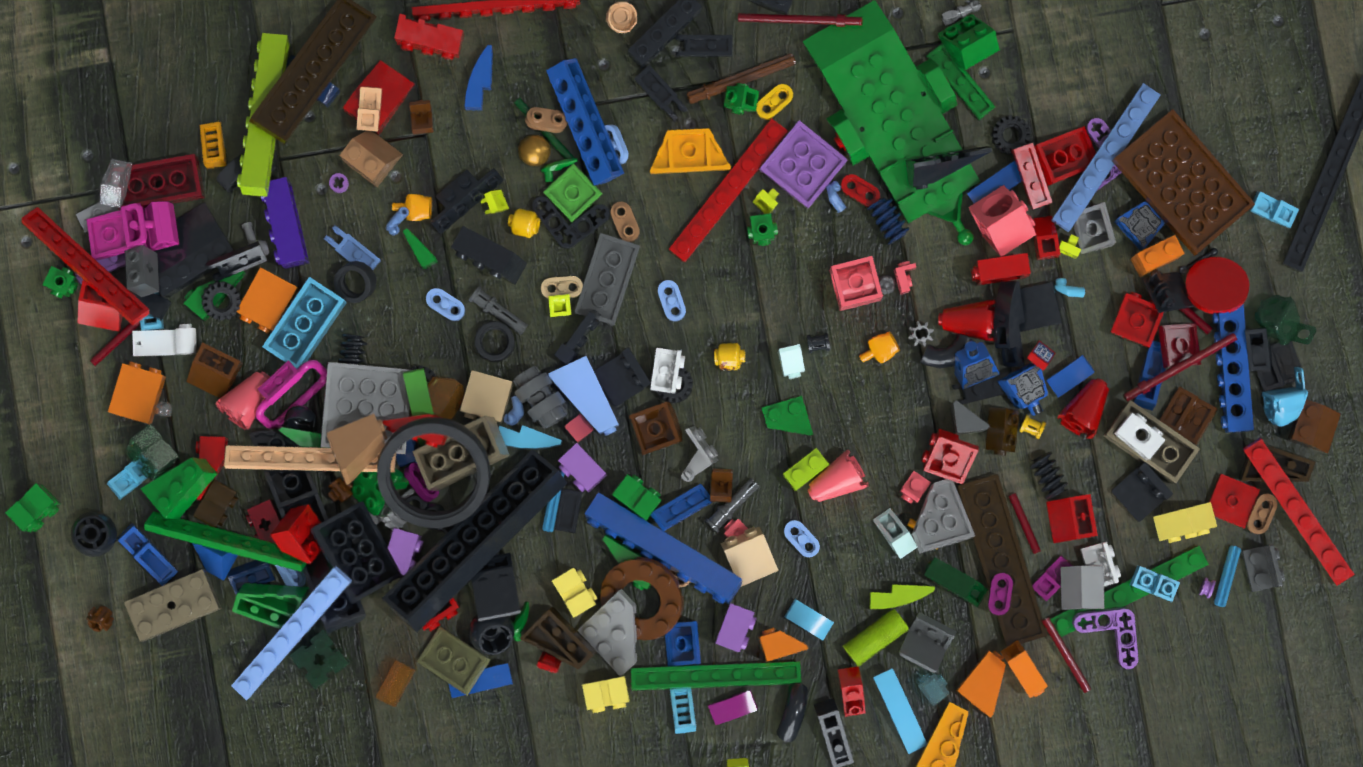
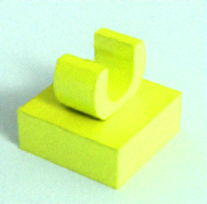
M774 188L769 193L762 190L753 200V203L763 213L769 214L778 205L775 199L779 193Z
M502 190L490 191L484 194L485 198L482 199L481 204L488 203L489 209L485 211L486 214L500 213L509 209Z
M1071 234L1067 243L1061 241L1059 243L1060 253L1076 259L1081 251L1080 248L1075 247L1079 237Z

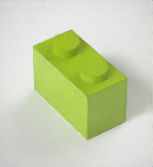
M816 448L783 473V477L794 491H797L828 467L829 463Z

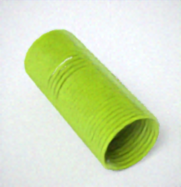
M892 609L878 619V621L876 620L874 624L872 623L867 629L846 642L843 647L859 667L866 660L877 654L878 651L880 652V650L885 648L887 644L889 645L891 641L893 642L900 635L907 632L909 628L898 612Z

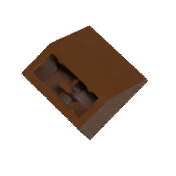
M202 342L192 362L187 382L221 398L230 391L243 362Z

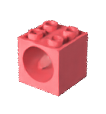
M1004 185L968 207L982 237L1000 257L1036 235L1033 228L1035 223L1031 216L1026 213L1028 211L1026 204L1023 200L1019 201L1016 193L1013 190L1009 191Z
M872 256L831 266L829 272L840 311L881 301L883 295Z

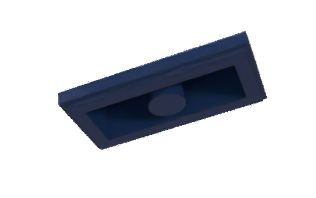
M259 560L232 568L228 573V579L235 595L244 583L266 584L275 580L270 563Z

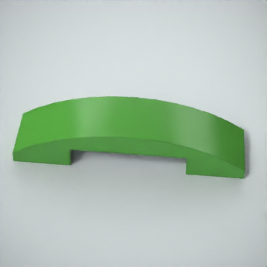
M424 368L403 372L412 416L434 414ZM418 437L420 447L426 445V440Z

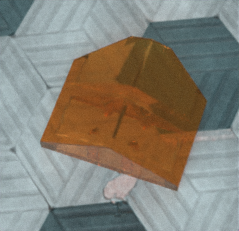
M433 377L428 384L433 411L440 417L451 420L463 403L465 396L463 385L453 378Z

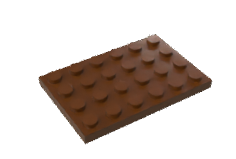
M1173 109L1112 160L1194 256L1255 205L1252 199Z

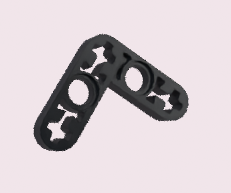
M543 196L537 197L532 204V208L538 218H540L550 234L564 249H571L605 224L610 217L609 209L605 205L598 204L568 225L548 198ZM539 201H541V203H547L545 207L548 212H550L551 210L554 211V213L549 214L545 220L542 218L546 215L544 211L541 209L539 211L537 210V203ZM596 210H605V218H597L595 220L597 225L593 226L592 221L587 216L591 215L594 218L597 215ZM552 217H557L561 221L560 226L556 229L551 228L548 224ZM582 221H586L590 225V229L585 233L578 230V224ZM565 226L567 229L563 231L567 236H572V243L568 244L566 242L563 244V236L560 233L556 236L555 233L561 231Z

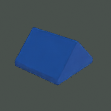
M697 621L677 623L665 634L668 666L701 664Z

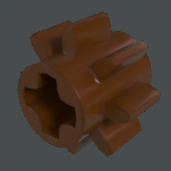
M339 477L328 486L331 490L328 496L333 502L339 500L340 503H343L353 495L351 491L353 485L351 483L346 485L345 481Z
M93 606L86 620H88V625L92 630L101 632L102 629L109 630L114 618L109 608L100 606L97 609Z

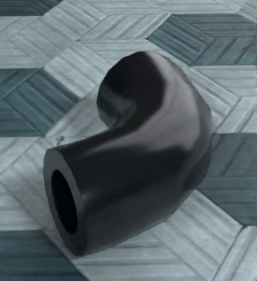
M956 334L953 342L947 347L939 348L929 344L920 363L939 369L955 366V353L964 349L967 342L974 340L962 334Z
M801 683L791 684L787 689L784 712L776 731L777 736L785 742H793L796 739L805 715L808 688Z

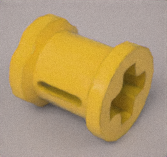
M1026 414L1019 432H1027L1039 440L1046 422H1038Z

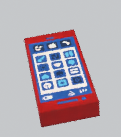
M1039 340L1027 358L1041 370H1045L1056 353Z

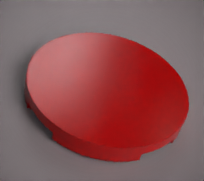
M1208 257L1198 261L1190 268L1185 282L1188 298L1192 304L1210 314L1231 313L1244 304L1249 292V279L1244 269L1236 262L1223 257Z

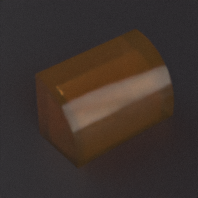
M395 660L375 698L393 707H397L416 669L399 660Z

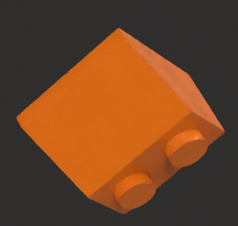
M775 628L762 631L763 636L759 637L766 661L808 649L806 644L782 631L776 632Z

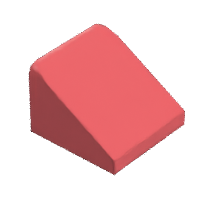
M581 414L564 426L577 443L594 430Z

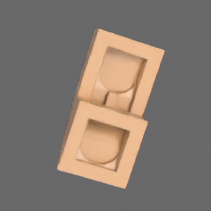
M360 87L357 130L378 131L382 88Z

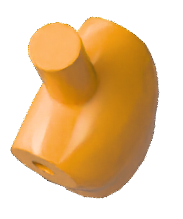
M407 194L405 203H392V211H398L401 207H406L409 210V215L406 217L408 221L431 219V197Z
M889 331L869 339L868 345L870 350L859 356L863 363L875 357L882 364L899 352L900 348Z

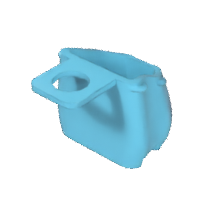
M1294 367L1296 387L1262 392L1264 412L1273 425L1285 426L1298 419L1303 410L1308 391L1305 389L1304 372L1300 367ZM1298 373L1300 374V377H1301V383H1300L1299 378H1298Z

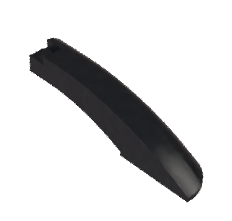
M264 430L249 433L254 446L298 447L290 438L275 431ZM263 469L282 519L290 509L309 504L321 523L328 520L309 470ZM322 550L313 562L306 564L303 569L311 593L332 571ZM343 591L323 613L321 618L327 633H331L346 626L349 628L356 625L366 617V613L361 600L351 604Z

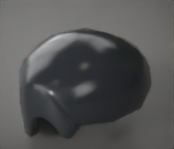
M298 405L291 407L287 411L283 424H287V427L312 431L316 426L317 418L310 408Z

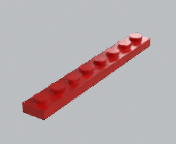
M488 0L412 7V14L414 19H422L426 22L430 21V18L439 17V20L451 19V16L457 15L460 18H470L472 14L491 16L493 12H501V14L507 15L513 14L515 10L530 13L538 8H543V11L555 10V7L561 6L564 9H574L576 5H580V0Z
M774 119L769 121L672 244L669 251L686 263L786 136L788 130Z
M36 207L21 218L23 225L132 325H135L149 315V308L40 208Z
M1258 438L1243 448L1245 454L1336 586L1355 575L1262 438Z

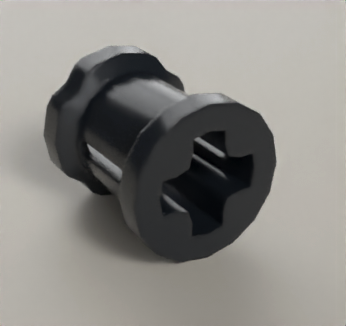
M827 332L819 336L811 337L806 335L809 354L818 350L830 351Z

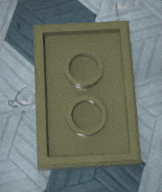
M440 626L417 660L419 664L467 696L490 661L489 658Z

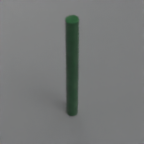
M521 98L514 102L526 116L530 108ZM540 131L565 159L575 158L552 132Z

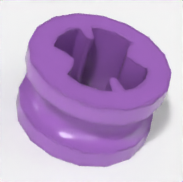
M336 173L331 176L329 185L334 192L343 193L348 189L349 181L345 175ZM338 178L339 180H341V178H343L344 181L342 182V184L344 186L342 188H339V186L335 188V179Z
M1205 577L1201 584L1199 595L1205 594L1206 598L1209 599L1216 581H1209Z

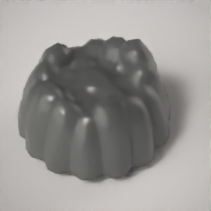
M886 274L878 278L884 295L894 292L896 282L892 276Z

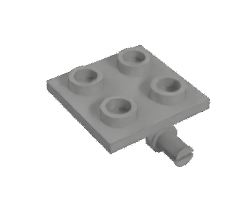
M696 426L685 430L698 449L681 475L682 479L686 482L692 481L701 471L719 461L717 458L718 452L712 445L709 446L707 444L705 433L700 427L697 429Z

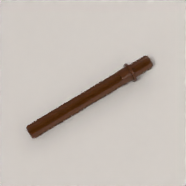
M789 53L711 84H702L703 87L687 93L688 100L691 104L704 99L710 100V97L725 92L727 86H736V83L746 84L796 64L795 58L792 53Z

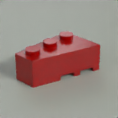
M403 14L399 15L395 33V40L397 45L401 46L400 49L405 51L417 49L421 50L422 54L429 56L437 53L441 54L442 58L453 60L454 57L459 58L464 37L463 30L441 24L425 23V20L418 19V21L406 19V15Z

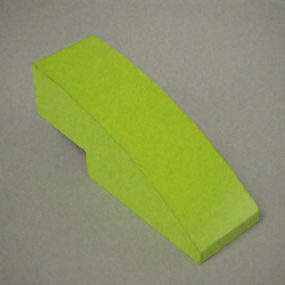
M891 585V593L870 592L869 609H887L912 603L935 591V586Z

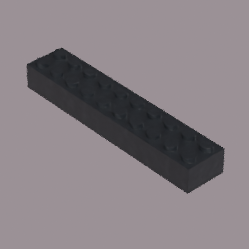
M532 449L485 495L482 503L474 513L457 523L382 597L384 602L399 618L418 633L567 484L560 471Z

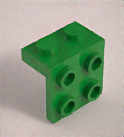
M396 468L395 473L391 472V479L395 489H405L409 481L403 476V473ZM361 472L353 483L351 489L353 496L359 502L363 501L367 510L373 516L379 515L385 500L379 489L377 472Z

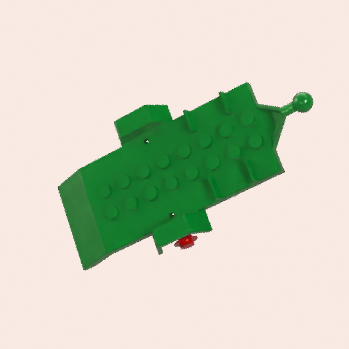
M875 0L846 16L863 17L862 26L846 25V27H837L836 25H830L804 40L803 44L820 69L842 110L826 118L836 131V137L833 139L839 149L843 148L845 151L847 150L852 165L870 157L907 224L924 214H929L953 223L958 232V242L962 245L971 244L974 240L973 232L965 229L960 220L963 192L981 182L971 164L935 183L928 184V188L916 190V187L910 186L905 160L962 150L953 134V130L950 129L943 116L945 112L958 105L956 95L939 65L930 58L915 67L897 33Z

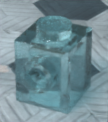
M926 673L918 679L920 683L917 687L931 706H935L950 694L945 687L947 682L941 674L937 676L935 673L931 675Z

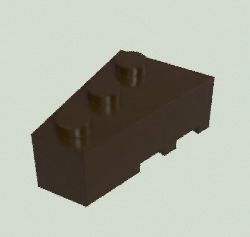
M1266 444L1291 482H1309L1315 465L1313 459ZM1246 455L1238 479L1241 482H1265Z
M551 607L520 638V640L536 646L538 649L555 656V658L578 670L597 653L554 607Z

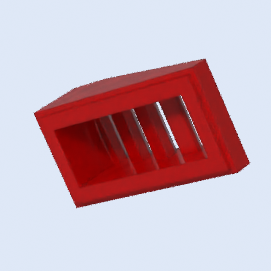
M544 651L540 656L537 667L556 674L559 672L562 661Z

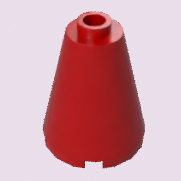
M986 300L943 309V313H939V326H942L943 330L994 342V336H991V333L994 331L995 307H992V305L996 302L995 300Z
M1099 378L1090 380L1060 411L1057 418L1062 419L1060 422L1062 426L1078 436L1083 433L1087 434L1085 438H1094L1109 393L1107 383Z

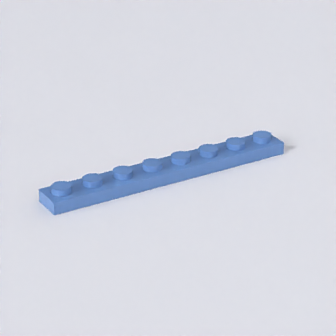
M1144 83L1141 85L1052 218V222L1067 232L1071 230L1114 166L1112 160L1124 151L1160 97L1159 93Z

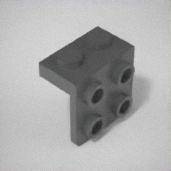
M919 612L907 632L899 655L932 673H936L957 631Z

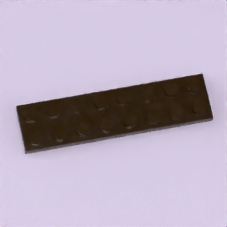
M337 0L251 116L249 122L283 144H286L375 22L377 16L352 0Z
M998 474L957 486L962 504L975 534L973 541L989 592L991 580L996 574L1006 573L1013 581L1009 610L1003 615H996L1005 646L1008 647L1017 640L1020 644L1046 637L1047 632L1042 623L1043 619ZM999 580L998 586L1000 588H1003L1005 586V581ZM996 601L995 607L997 609H1000L1002 607V602Z

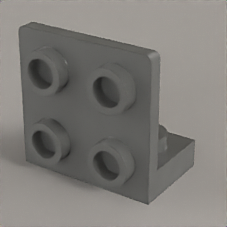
M1273 544L1242 551L1251 592L1283 586L1285 576L1283 570L1279 569L1278 561L1280 560L1278 549L1274 548Z

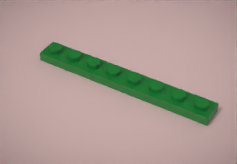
M153 511L144 523L146 531L302 572L307 564L282 552L275 543L181 518H164L158 512Z
M1197 546L1150 570L1177 581L1209 564L1200 546ZM1130 579L1104 592V609L1124 607L1150 593L1130 586L1132 580ZM1103 609L1067 610L1050 618L1060 637H1063L1076 630L1073 627L1072 619L1077 613ZM1091 616V621H1086L1082 617L1081 621L1077 624L1083 627L1085 623L1093 622V616Z
M800 662L631 668L632 691L801 683Z

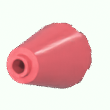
M263 371L261 373H253L218 399L215 403L216 407L222 414L225 412L231 422L244 430H248L256 417L258 405L265 399L257 389L270 376Z
M849 450L843 452L809 483L808 493L813 500L817 499L819 502L865 489L869 486L868 481L864 483L862 479L865 477V474L854 455L852 457L848 456L850 454Z

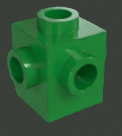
M736 83V86H727L724 107L732 109V113L743 115L744 111L756 112L759 91L749 88V85L743 83Z
M771 213L750 216L751 226H747L748 238H753V244L758 243V246L770 245L771 241L775 239L774 235H778L776 222L772 223ZM764 228L766 232L761 233L759 229Z
M51 266L43 286L51 289L50 294L62 299L63 295L70 297V294H74L78 283L77 278L73 276V271L65 267L59 270Z

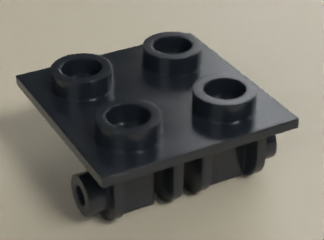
M1155 269L1150 272V277L1142 278L1158 313L1195 307L1188 298L1186 285L1180 272L1162 274L1161 271Z

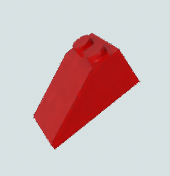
M380 60L353 92L344 105L343 110L357 120L360 87L382 88L378 131H373L380 135L415 84Z
M1085 126L1034 146L1047 187L1084 172L1096 154Z

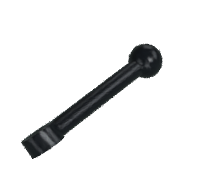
M1211 248L1210 252L1187 266H1181L1179 268L1180 274H1186L1188 269L1198 261L1210 256H1216L1218 250Z

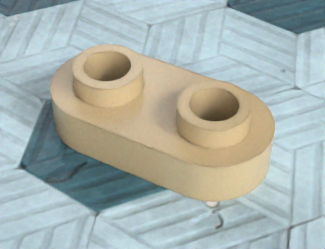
M575 276L548 278L543 281L541 292L547 299H549L548 296L569 294L570 298H575L581 294L583 284ZM570 284L577 286L575 291L569 290ZM551 285L556 287L553 293L548 292V287Z

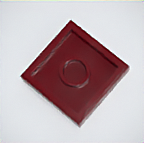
M1196 323L1158 326L1164 368H1171L1200 351ZM1201 361L1195 363L1192 366L1201 365Z

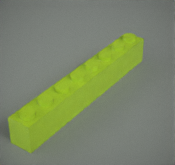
M262 33V39L257 43L259 59H256L254 63V71L257 73L256 78L252 79L251 89L254 91L253 97L249 98L251 114L246 118L248 134L247 136L244 135L243 138L245 154L241 155L240 167H242V174H238L237 186L241 188L242 195L268 197L276 138L249 121L286 70L290 46L287 35Z

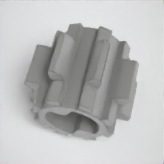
M917 321L916 328H909L913 334L908 339H914V346L921 343L923 347H926V340L933 341L929 335L934 329L927 328L928 322L922 326ZM921 329L924 330L926 338L918 339L915 332H919Z
M387 504L381 511L380 518L382 522L391 530L394 527L396 529L402 528L407 522L394 513Z

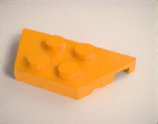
M709 128L668 130L650 169V174L731 170V166Z

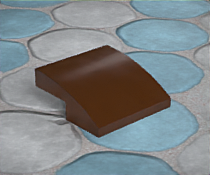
M1179 386L1160 421L1197 446L1218 409Z

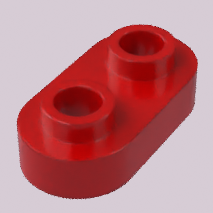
M854 174L843 178L841 189L847 196L867 207L879 201L880 192L877 187ZM853 182L855 188L849 189L847 184ZM871 193L873 199L867 200L865 195Z

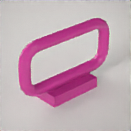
M288 360L257 389L265 397L256 409L258 421L268 429H275L283 425L285 415L291 407L303 406L326 384L327 369L316 360L306 361L296 369ZM314 368L320 374L318 381L277 419L269 420L264 415L265 410L303 377V374L309 369Z

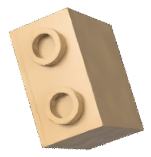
M472 370L460 411L465 413L464 417L476 420L477 417L490 416L495 418L496 423H502L513 382Z
M760 527L749 528L743 534L737 537L730 536L723 543H720L733 574L742 578V586L779 571Z

